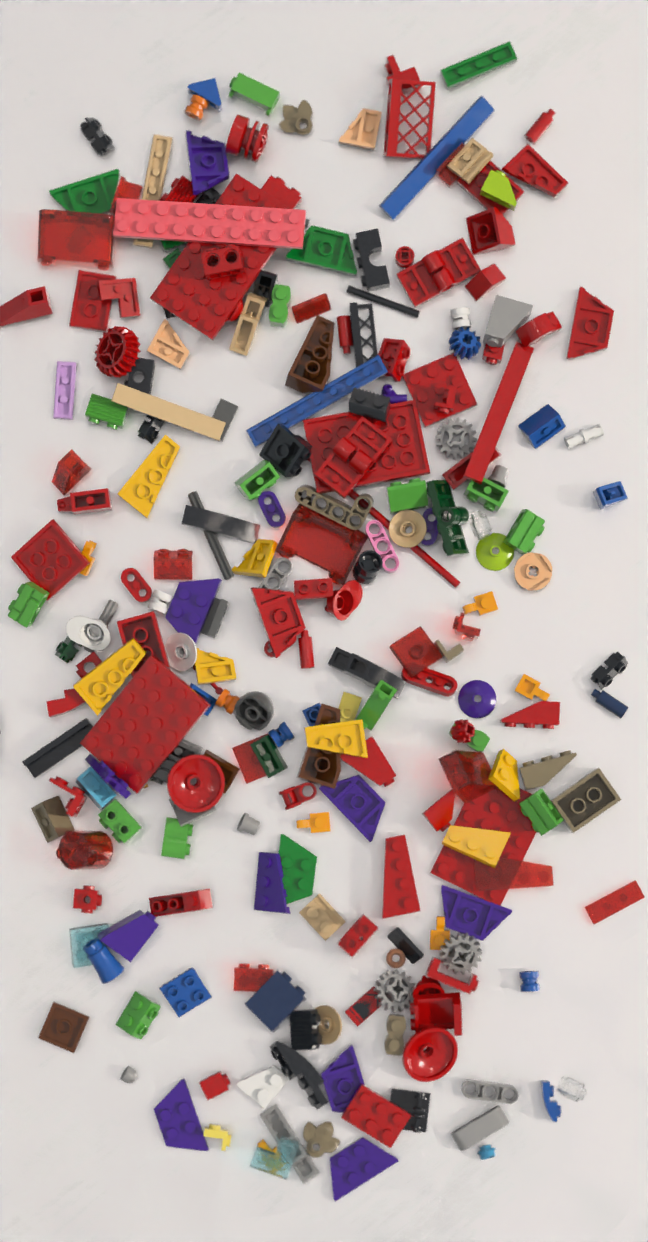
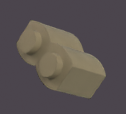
M389 1014L386 1022L388 1034L384 1041V1048L388 1055L401 1056L404 1049L403 1035L406 1030V1020L404 1015Z

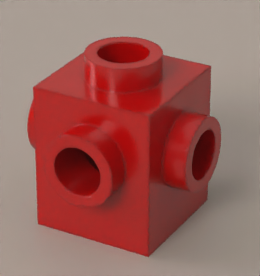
M83 885V889H74L73 908L81 909V913L93 914V910H98V906L102 905V895L99 894V890H95V886ZM86 896L91 898L90 903L86 902Z

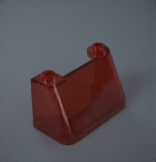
M39 210L37 261L45 266H51L52 263L58 260L94 263L95 266H98L97 269L99 270L114 268L116 237L113 236L115 216L100 213Z
M299 504L294 510L275 551L281 557L287 559L296 555L328 571V576L332 578L333 583L344 585L368 536L360 530L349 529Z

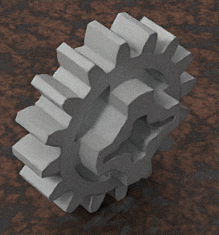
M459 417L456 418L455 422L449 418V424L443 422V429H437L440 435H436L435 439L440 441L436 443V446H442L440 453L446 451L447 458L451 454L454 460L457 455L463 459L464 453L467 455L471 453L469 448H475L472 442L477 441V438L473 437L476 431L470 430L473 426L472 424L465 425L466 419L461 423L459 422ZM454 426H458V427H461L462 429L457 430V429H454L453 427H454ZM445 432L448 436V441H446V443H444L443 439ZM467 434L469 436L468 445L464 441V437ZM453 435H454V436L461 435V437H460V439H459L460 442H458V441L456 440V441H454V442L451 443V441H452V439H453ZM452 447H456V448H459L460 450H459V451H454V450H451V448H452Z
M458 932L457 937L451 934L450 941L444 940L446 946L440 947L441 951H443L440 953V957L443 959V966L447 965L448 971L453 968L454 974L461 971L462 975H464L465 970L471 973L472 966L478 967L476 961L482 960L481 956H479L482 954V950L479 948V941L475 942L474 936L469 938L468 933L461 936L460 932Z
M398 969L394 970L393 973L391 970H388L386 975L384 973L380 975V979L375 982L378 987L374 988V991L378 992L375 999L380 998L381 1000L378 1005L384 1004V1010L387 1011L391 1008L392 1013L396 1012L397 1009L399 1012H402L404 1007L406 1009L410 1007L409 1002H413L412 987L415 986V983L410 984L409 982L411 976L406 978L405 972L399 974ZM391 979L389 985L385 986L386 981ZM405 996L404 1001L399 1003V1001H401V997Z

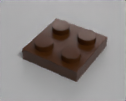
M53 1002L38 1038L75 1053L90 1016Z

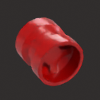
M407 246L400 247L395 256L397 266L402 269L410 267L414 262V251Z

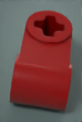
M307 782L279 792V795H282L285 802V810L313 799L317 794V788L314 784ZM307 785L313 788V794L310 797L303 794V788Z

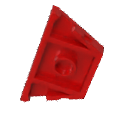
M580 287L566 359H573L608 348L614 310L608 305H604L601 300L592 296L583 287Z
M250 588L275 658H278L281 655L280 653L306 628L294 593L284 590Z

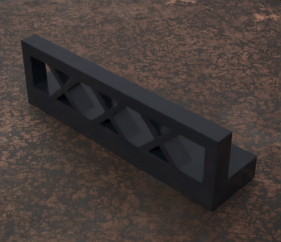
M357 302L350 303L349 306L356 367L364 363L363 359L367 362L378 355L372 303L357 305ZM369 309V317L365 322L359 317L358 310ZM364 326L371 330V335L367 340L360 333ZM366 344L373 349V354L369 359L362 353V349Z
M84 719L22 761V763L29 769L34 778L38 777L82 747L80 743L93 728V725L89 719Z

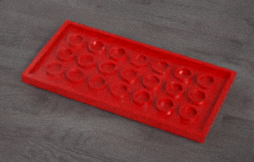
M237 173L215 203L220 205L291 209ZM188 242L150 299L206 337L214 340L277 248L236 245L240 247L245 273L207 280L201 253L206 252L210 248L224 249L228 244ZM230 256L228 262H235L237 256ZM211 260L209 266H216L218 260Z

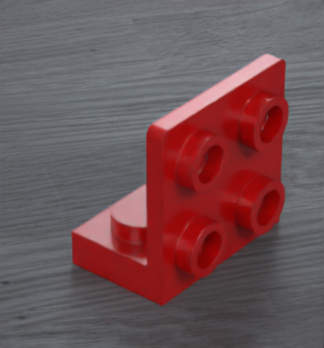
M60 777L50 778L49 781L75 796L74 799L70 798L65 808L68 809L66 814L71 817H77L88 798L84 796L85 791L76 786L70 788L67 786L69 782Z

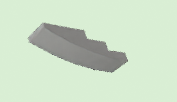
M275 1104L260 1114L302 1183L305 1184L320 1174L278 1106Z

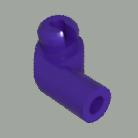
M390 384L383 386L381 390L382 396L390 397V404L407 401V394H396Z

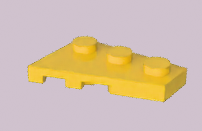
M362 719L304 728L307 747L368 758Z
M450 825L442 845L495 868L511 833Z

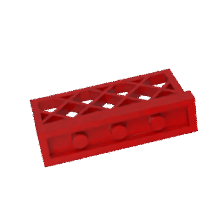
M389 79L384 156L423 158L431 150L436 82ZM402 84H409L414 90L407 97L401 92ZM424 85L431 86L430 94L424 98L418 90ZM415 93L423 100L416 107L408 100ZM405 102L413 109L406 116L400 112V106ZM425 103L429 108V113L423 118L417 109ZM413 112L421 119L414 127L407 120ZM403 121L411 128L405 135H402L399 131V125ZM423 122L427 126V133L421 137L415 129ZM413 131L419 140L411 146L405 137ZM404 140L409 149L404 153H397V145ZM421 141L426 146L425 155L418 154L414 149Z

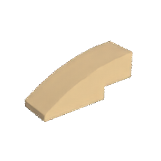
M251 292L248 294L229 350L245 356L248 355L268 298Z

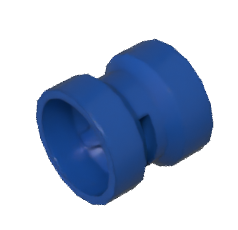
M285 722L281 723L279 728L268 732L278 748L284 745L285 741L295 738Z
M539 971L519 972L523 982L520 985L521 992L540 991V985L536 983Z

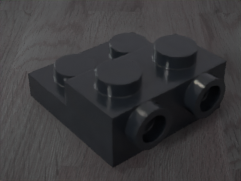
M277 424L259 456L269 461L283 476L294 477L301 472L302 467L300 465L311 456L312 452L310 449L312 445L300 435L293 434L283 424Z

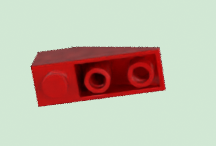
M45 286L26 290L1 305L0 326L53 314L50 297Z
M537 702L501 719L500 723H504V727H516V724H524V728H535V725H543V729H554V726L559 725L560 702Z
M210 889L149 898L151 913L155 917L213 908Z

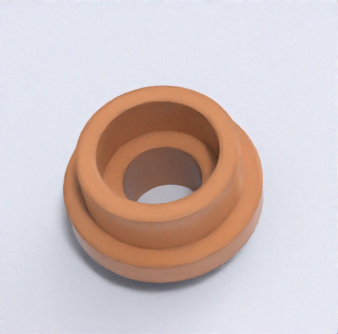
M392 949L388 952L386 960L389 966L400 968L404 965L406 957L402 950ZM393 955H399L400 959L398 962L392 960Z

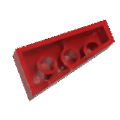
M405 835L385 838L382 919L420 911Z

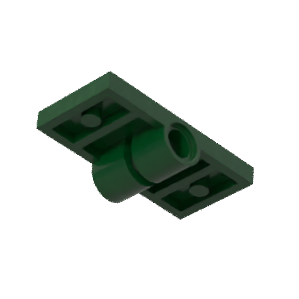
M446 480L426 482L427 494L431 498L433 505L432 512L438 522L437 530L442 536L444 552L447 556L468 554V547L461 527L469 519L468 510L462 506H455L450 485Z

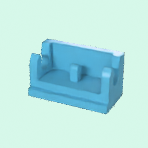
M89 767L75 781L100 810L116 796L115 792L92 767Z

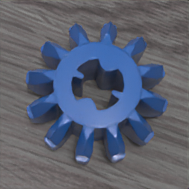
M460 327L451 334L448 342L450 344L449 350L455 351L454 356L460 355L461 360L464 357L469 360L479 352L478 350L481 347L479 342L480 336H475L476 331L471 332L469 327L465 330Z

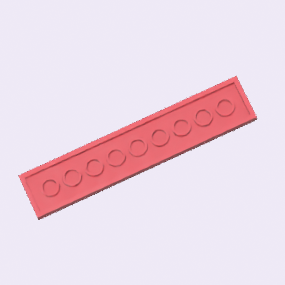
M117 198L113 236L303 249L306 210Z

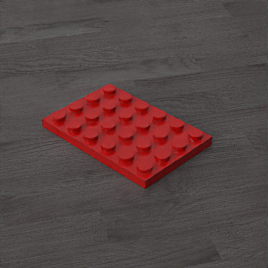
M416 400L390 404L386 422L363 416L392 438V442L354 488L430 474ZM344 412L303 420L306 440L312 445L310 461L313 476L330 456L339 440L349 433L362 415ZM314 476L317 493L334 492Z
M151 655L80 744L100 762L103 761L109 766L118 778L124 780L138 794L210 707V704L159 659Z
M481 769L453 826L510 832V837L497 865L493 868L443 845L430 873L486 901L501 906L536 834L531 820L522 813L520 803L532 794L519 788L520 799L513 801L488 779L490 773Z

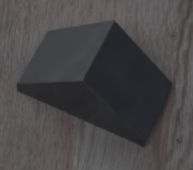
M261 270L257 276L253 293L268 298L266 307H269L272 299V290L277 284L278 276L277 274Z

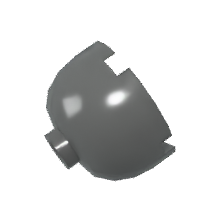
M258 691L244 694L237 701L234 710L236 709L235 716L238 722L249 730H252V728L258 730L266 728L274 715V706L271 699L266 694Z

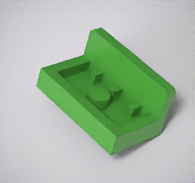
M135 991L115 1025L131 1036L142 1039L148 1032L153 1019L157 1017L161 1006Z

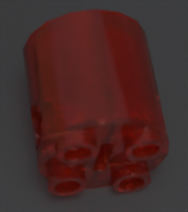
M67 831L60 840L59 848L56 850V856L70 870L102 869L108 865L113 855L111 839L102 831Z

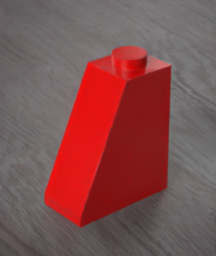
M373 736L365 740L368 758L347 754L340 755V759L379 786L383 784L386 787L395 781L393 778L396 774Z

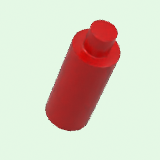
M549 109L547 113L543 112L524 137L530 143L535 144L554 121L552 117L556 113L552 109Z
M349 315L338 316L339 346L343 348V354H351L350 347H353L351 318Z
M303 630L301 638H298L301 669L315 668L312 637H309L308 630Z

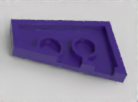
M259 852L254 910L290 914L285 898L287 897V892L283 887L282 878L284 876L280 854Z

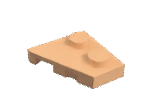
M363 108L348 130L340 137L339 143L375 150L382 112Z
M164 319L147 352L181 370L190 352L172 329L169 322Z

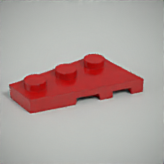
M529 144L501 170L554 198L568 185V182Z

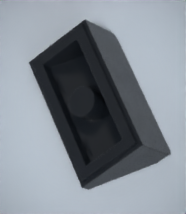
M396 927L388 934V939L404 952L405 957L412 964H415L423 957L424 954L399 927Z

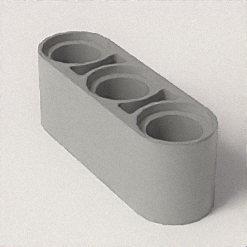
M285 557L279 558L259 588L279 590L292 571L291 561ZM281 562H286L289 568L287 571L282 572L278 569V565ZM270 578L278 580L276 587L271 588L268 586L267 582Z
M468 1079L461 1086L464 1096L470 1099L512 1104L518 1099L517 1089L510 1084ZM468 1084L476 1086L474 1093L468 1094L465 1092ZM489 1086L495 1088V1093L491 1097L486 1096L484 1092ZM507 1089H512L514 1091L513 1098L506 1099L504 1092Z
M500 1105L458 1128L451 1135L460 1151H463L503 1128L509 1121Z

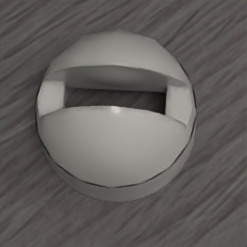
M127 1066L120 1079L126 1083H133L137 1078V1073L133 1068Z

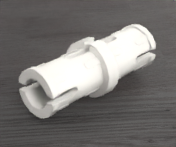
M597 424L585 430L581 429L576 434L564 437L567 448L570 449L582 443L587 444L596 437L603 436L604 431L602 426Z

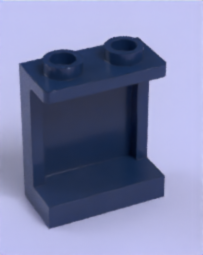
M277 971L245 1003L271 1032H275L279 1025L306 1000L304 997L306 992L299 985L295 987L290 982L292 978L285 971L283 973Z

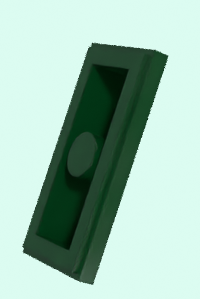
M270 734L250 744L268 778L288 768Z

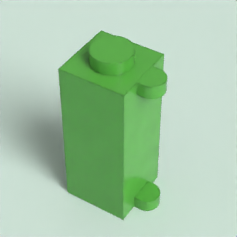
M240 72L237 77L232 78L229 85L231 91L228 97L233 98V96L249 102L267 111L266 115L268 116L272 114L280 98L279 91Z
M380 680L356 720L362 719L364 729L368 728L372 731L397 689L383 680Z

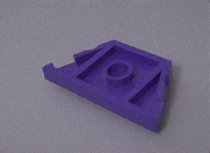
M186 130L185 136L193 195H197L229 179L227 154L225 152L226 146L223 142L211 140L206 136L200 138L192 135V131Z
M219 578L179 582L165 616L178 633L189 635L195 645L222 580Z
M89 754L85 759L87 763L107 784L111 785L114 790L127 799L131 794L127 789L129 785L121 778H118L103 761L99 763Z
M360 775L337 781L335 789L321 786L319 789L371 842L386 802Z
M444 885L441 886L446 928L463 934L468 933L469 936H474L483 941L512 913L511 909Z
M353 1044L349 1045L321 1072L333 1112H344L360 1085L364 1084Z
M184 1078L154 1108L165 1144L168 1147L209 1151Z
M364 1137L330 1157L334 1201H337L398 1162V1159Z

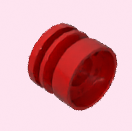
M238 114L231 127L225 152L239 156L243 149L245 150L244 159L246 160L249 159L252 152L251 160L257 163L267 143L269 125L263 123L259 131L260 121H256L253 127L250 128V118Z

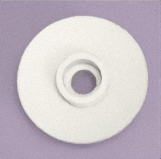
M175 633L167 639L165 650L170 666L178 671L190 669L197 659V648L193 639L185 633Z

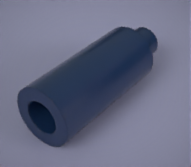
M594 689L591 694L596 698L595 702L619 718H622L628 709V706L604 690L600 692Z

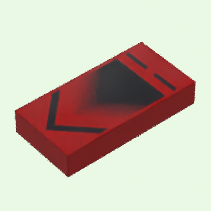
M374 986L345 1011L357 1027L380 1007L378 1004L381 1000L380 998L375 999L378 992L374 991Z

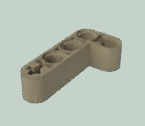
M302 485L295 492V499L298 503L352 530L361 528L374 503L372 496L364 493L358 496L351 507L326 493H317L316 488L310 485ZM304 490L307 491L306 498L302 497L303 494L301 492ZM313 495H316V497L312 500V503H311V502H310V500L312 499L311 497H312ZM317 499H324L326 507L318 506ZM366 499L369 506L367 508L360 506L359 500ZM335 507H340L343 510L342 516H337L334 513ZM358 516L360 524H353L351 517Z

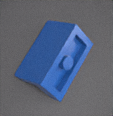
M549 404L518 425L535 449L566 427L560 414Z

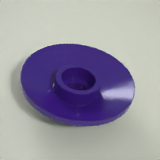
M470 681L459 692V707L469 717L483 718L489 715L495 708L496 693L492 686L485 681ZM476 695L481 697L480 702L474 701Z

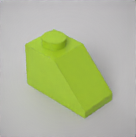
M491 170L481 189L480 195L514 211L517 202L509 179L505 177L506 175L503 172Z

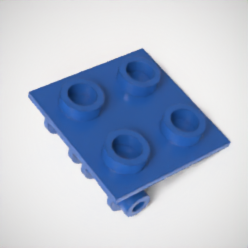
M193 967L160 987V990L178 1017H181L212 997Z

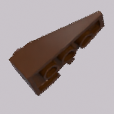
M319 315L316 316L287 375L285 386L301 393L323 391L330 377L335 322Z
M321 704L314 726L340 723V709ZM306 747L296 778L335 789L341 772L340 753Z

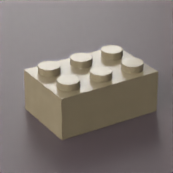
M596 768L553 798L551 802L563 817L564 823L571 833H574L619 802L621 798L600 768Z

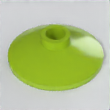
M490 533L482 537L478 542L476 557L484 568L491 571H499L511 563L514 549L503 543L505 535ZM498 548L499 553L493 554L492 549Z

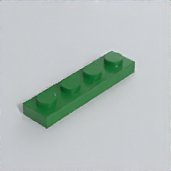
M509 41L441 69L440 73L447 89L517 61V56Z

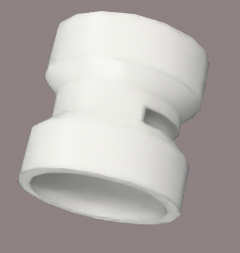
M468 307L450 310L451 317H453V330H458L460 327L463 329L471 328V321L468 319L470 314Z
M154 590V598L149 602L148 608L166 614V606L171 601L172 596Z

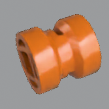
M193 94L190 99L192 104L187 106L184 112L191 118L200 121L203 117V110L207 109L209 102Z
M224 689L215 705L224 707L227 713L232 714L240 698L238 696H231L230 691Z

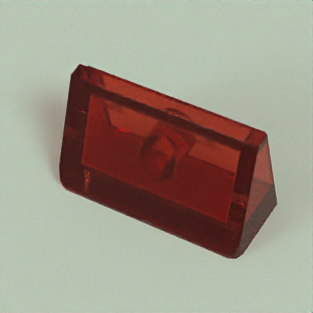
M325 293L291 308L296 323H301L331 310L328 296Z

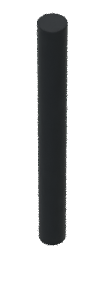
M350 285L346 291L349 294L418 318L420 313L419 310Z

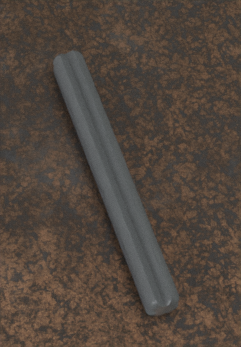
M196 491L189 493L188 498L191 505L204 509ZM203 531L224 579L229 580L233 578L234 574L216 533Z

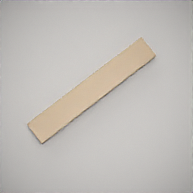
M156 134L153 136L141 200L160 201L162 197L172 137ZM134 238L133 245L152 249L154 240Z
M117 383L111 402L220 441L226 424L220 420Z

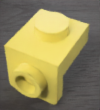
M209 1124V1127L205 1126L204 1137L223 1139L221 1151H225L226 1146L230 1147L231 1135H228V1129H221V1125Z

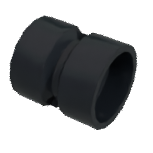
M372 550L362 552L353 567L352 572L355 580L362 584L372 583L382 568L383 561L381 556Z

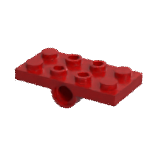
M462 237L439 251L436 250L429 253L421 261L400 271L396 276L414 308L478 274L481 269Z
M362 416L349 433L339 440L330 456L315 472L314 476L345 499L389 446L392 438Z

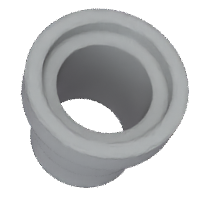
M496 465L488 480L505 488L509 470L506 467Z
M244 813L237 830L255 835L260 822L249 817V814Z

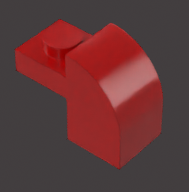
M394 55L386 57L384 67L387 75L391 74V76L386 77L387 86L389 85V79L420 81L415 66L400 72ZM402 84L401 92L403 94H409L414 91L409 84Z
M552 311L537 316L515 332L524 347L537 343L545 336L560 330L562 326Z

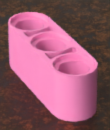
M369 521L365 532L373 550L382 558V569L386 573H394L399 567V559L379 521ZM371 525H377L380 531L377 534H371L368 528ZM384 542L388 548L386 551H379L377 544ZM388 559H392L395 561L396 566L389 569L385 566V562Z

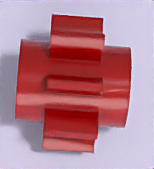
M468 719L455 721L456 726L451 727L452 738L457 740V743L471 742L470 737L475 734L473 724L468 723Z

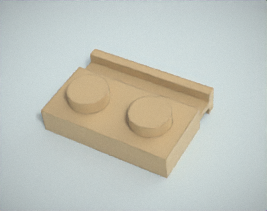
M471 138L447 167L469 184L492 159L493 153Z
M320 893L299 912L325 941L346 922Z

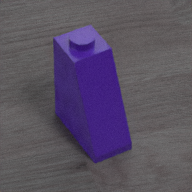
M138 910L101 931L97 937L131 962L159 924L155 921L156 917L149 911L144 913Z

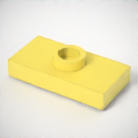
M343 692L338 708L340 709V722L355 720L362 697Z

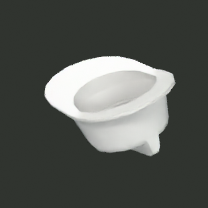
M75 616L66 624L68 637L80 645L97 651L105 649L110 643V632L101 620L85 616Z

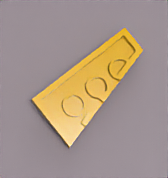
M164 435L117 495L147 518L180 446L167 435Z
M132 638L77 681L73 687L98 716L146 652Z

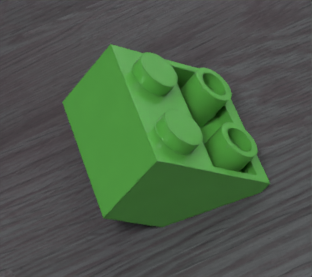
M420 478L409 480V483L406 484L394 482L390 483V486L387 487L386 494L390 514L403 510L428 508L425 480L421 481Z

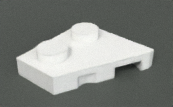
M274 1065L239 1081L236 1086L265 1109L289 1078Z

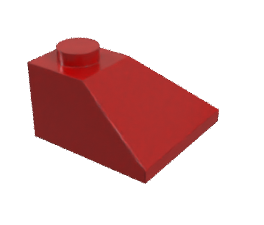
M497 207L466 218L473 255L499 251L516 245L513 228Z
M451 789L422 813L436 832L439 830L443 832L451 825L449 821L452 820L454 789Z

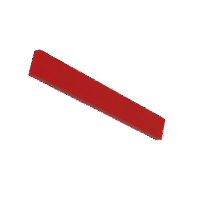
M516 341L463 476L464 478L479 484L482 483L533 353V347H524L522 343Z

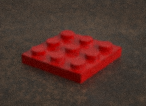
M454 353L402 375L412 400H416L418 414L424 427L477 406L474 395ZM449 385L457 386L453 412L449 411L448 414L437 412V409H434L435 402L446 404L443 401L445 390H449Z
M54 519L11 556L31 582L50 593L46 599L47 601L54 597L90 564L88 559Z

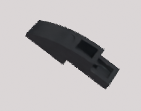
M336 647L328 662L329 666L363 681L364 684L372 688H376L380 680H383L397 689L393 696L396 699L399 698L406 684V681L382 667Z
M279 1041L270 1046L271 1054L281 1064L283 1074L290 1080L297 1076L298 1084L308 1094L310 1104L313 1107L315 1106L316 1109L327 1104L328 1101L318 1086L324 1080L316 1069L291 1047Z

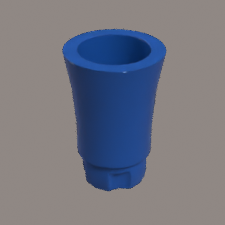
M99 938L92 939L83 947L102 984L112 981L123 972L124 966L116 960Z

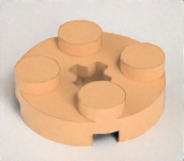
M538 553L524 554L518 559L514 567L516 582L528 591H537L544 588L550 582L552 576L550 561L546 556ZM529 567L538 569L536 577L528 574L530 571Z

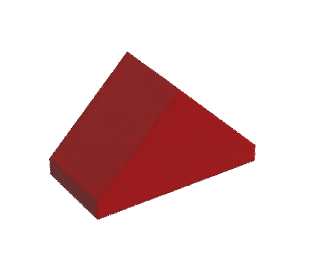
M494 263L481 270L465 285V288L474 300L478 301L503 282L506 277Z

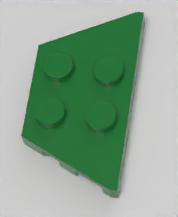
M115 169L49 190V193L77 222H81L114 211L120 172L119 169Z
M311 225L304 235L303 249H292L286 254V259L357 276L349 234Z
M281 834L278 854H280L284 876L282 878L283 887L287 892V897H285L286 903L289 904L312 895L317 856L286 835Z

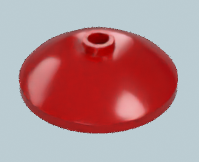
M193 754L181 758L173 765L168 774V794L179 808L187 812L198 813L212 808L220 800L224 792L225 778L222 769L213 759L205 755ZM195 778L196 783L194 785H191V779Z
M428 1027L418 1031L409 1039L403 1050L402 1062L406 1072L412 1078L421 1082L435 1081L443 1077L455 1064L458 1055L457 1042L449 1031L441 1027Z

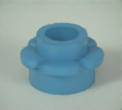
M491 1145L482 1146L477 1155H480L481 1160L493 1158L496 1156V1148H492Z

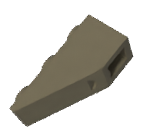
M571 750L559 753L560 757L553 759L552 755L543 757L540 763L534 764V761L522 763L523 767L519 768L525 791L546 785L577 754H571Z

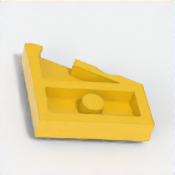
M258 539L243 556L244 561L238 567L234 566L232 572L236 575L266 578L278 544L275 540Z
M197 648V659L194 665L198 685L236 680L233 659L220 657L217 654L208 653Z
M502 749L498 751L488 779L513 801L520 799L517 760L506 750Z

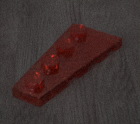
M500 857L496 867L493 868L473 859L476 891L554 886L552 866Z

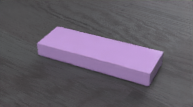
M57 361L54 419L73 420L76 362Z

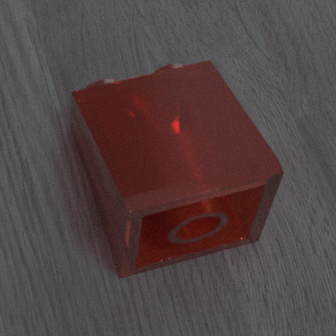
M455 750L439 758L453 792L465 804L498 788L488 779L492 769L483 752Z

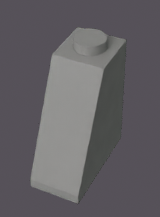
M496 295L483 343L491 347L501 348L530 317L533 305Z

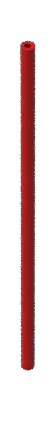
M352 489L348 496L355 501L359 494ZM365 499L359 500L360 506L364 508L369 506ZM372 506L369 514L389 530L390 521ZM418 545L410 547L414 553L455 588L461 583Z

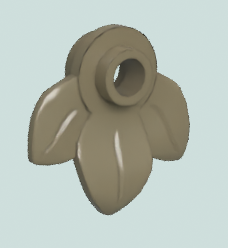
M302 100L298 108L291 105H283L285 120L279 123L280 128L286 133L296 132L300 135L310 133L312 130V121L310 119L313 114L310 104L306 100ZM304 123L307 125V127L305 129H301L300 124Z
M307 1122L305 1125L303 1138L307 1142L306 1150L311 1157L318 1158L324 1153H332L338 1148L340 1141L332 1137L333 1126L331 1122H324L318 1127L311 1122ZM314 1144L319 1145L320 1149L318 1151L313 1149Z

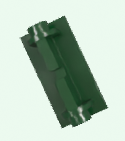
M67 636L64 642H60L57 646L55 655L60 659L62 658L66 663L72 661L79 651L74 647L76 642Z

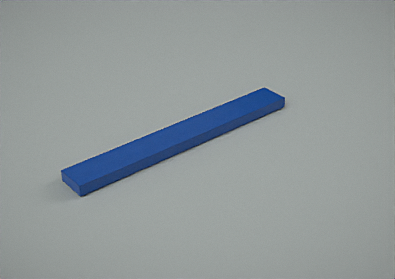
M480 96L379 205L391 219L394 220L495 110L483 96Z
M377 355L326 384L322 392L310 393L246 431L254 446L258 447L269 439L277 424H283L289 429L351 394L353 388L359 389L388 373V370L380 356Z

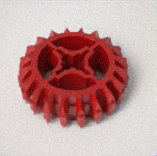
M114 326V328H109L108 332H103V338H99L100 342L96 345L98 347L97 351L94 352L97 356L94 360L97 362L96 366L100 369L99 371L109 377L120 378L121 376H126L127 372H131L132 366H136L135 361L139 359L137 355L141 352L138 347L141 344L138 342L139 338L132 330L126 327Z

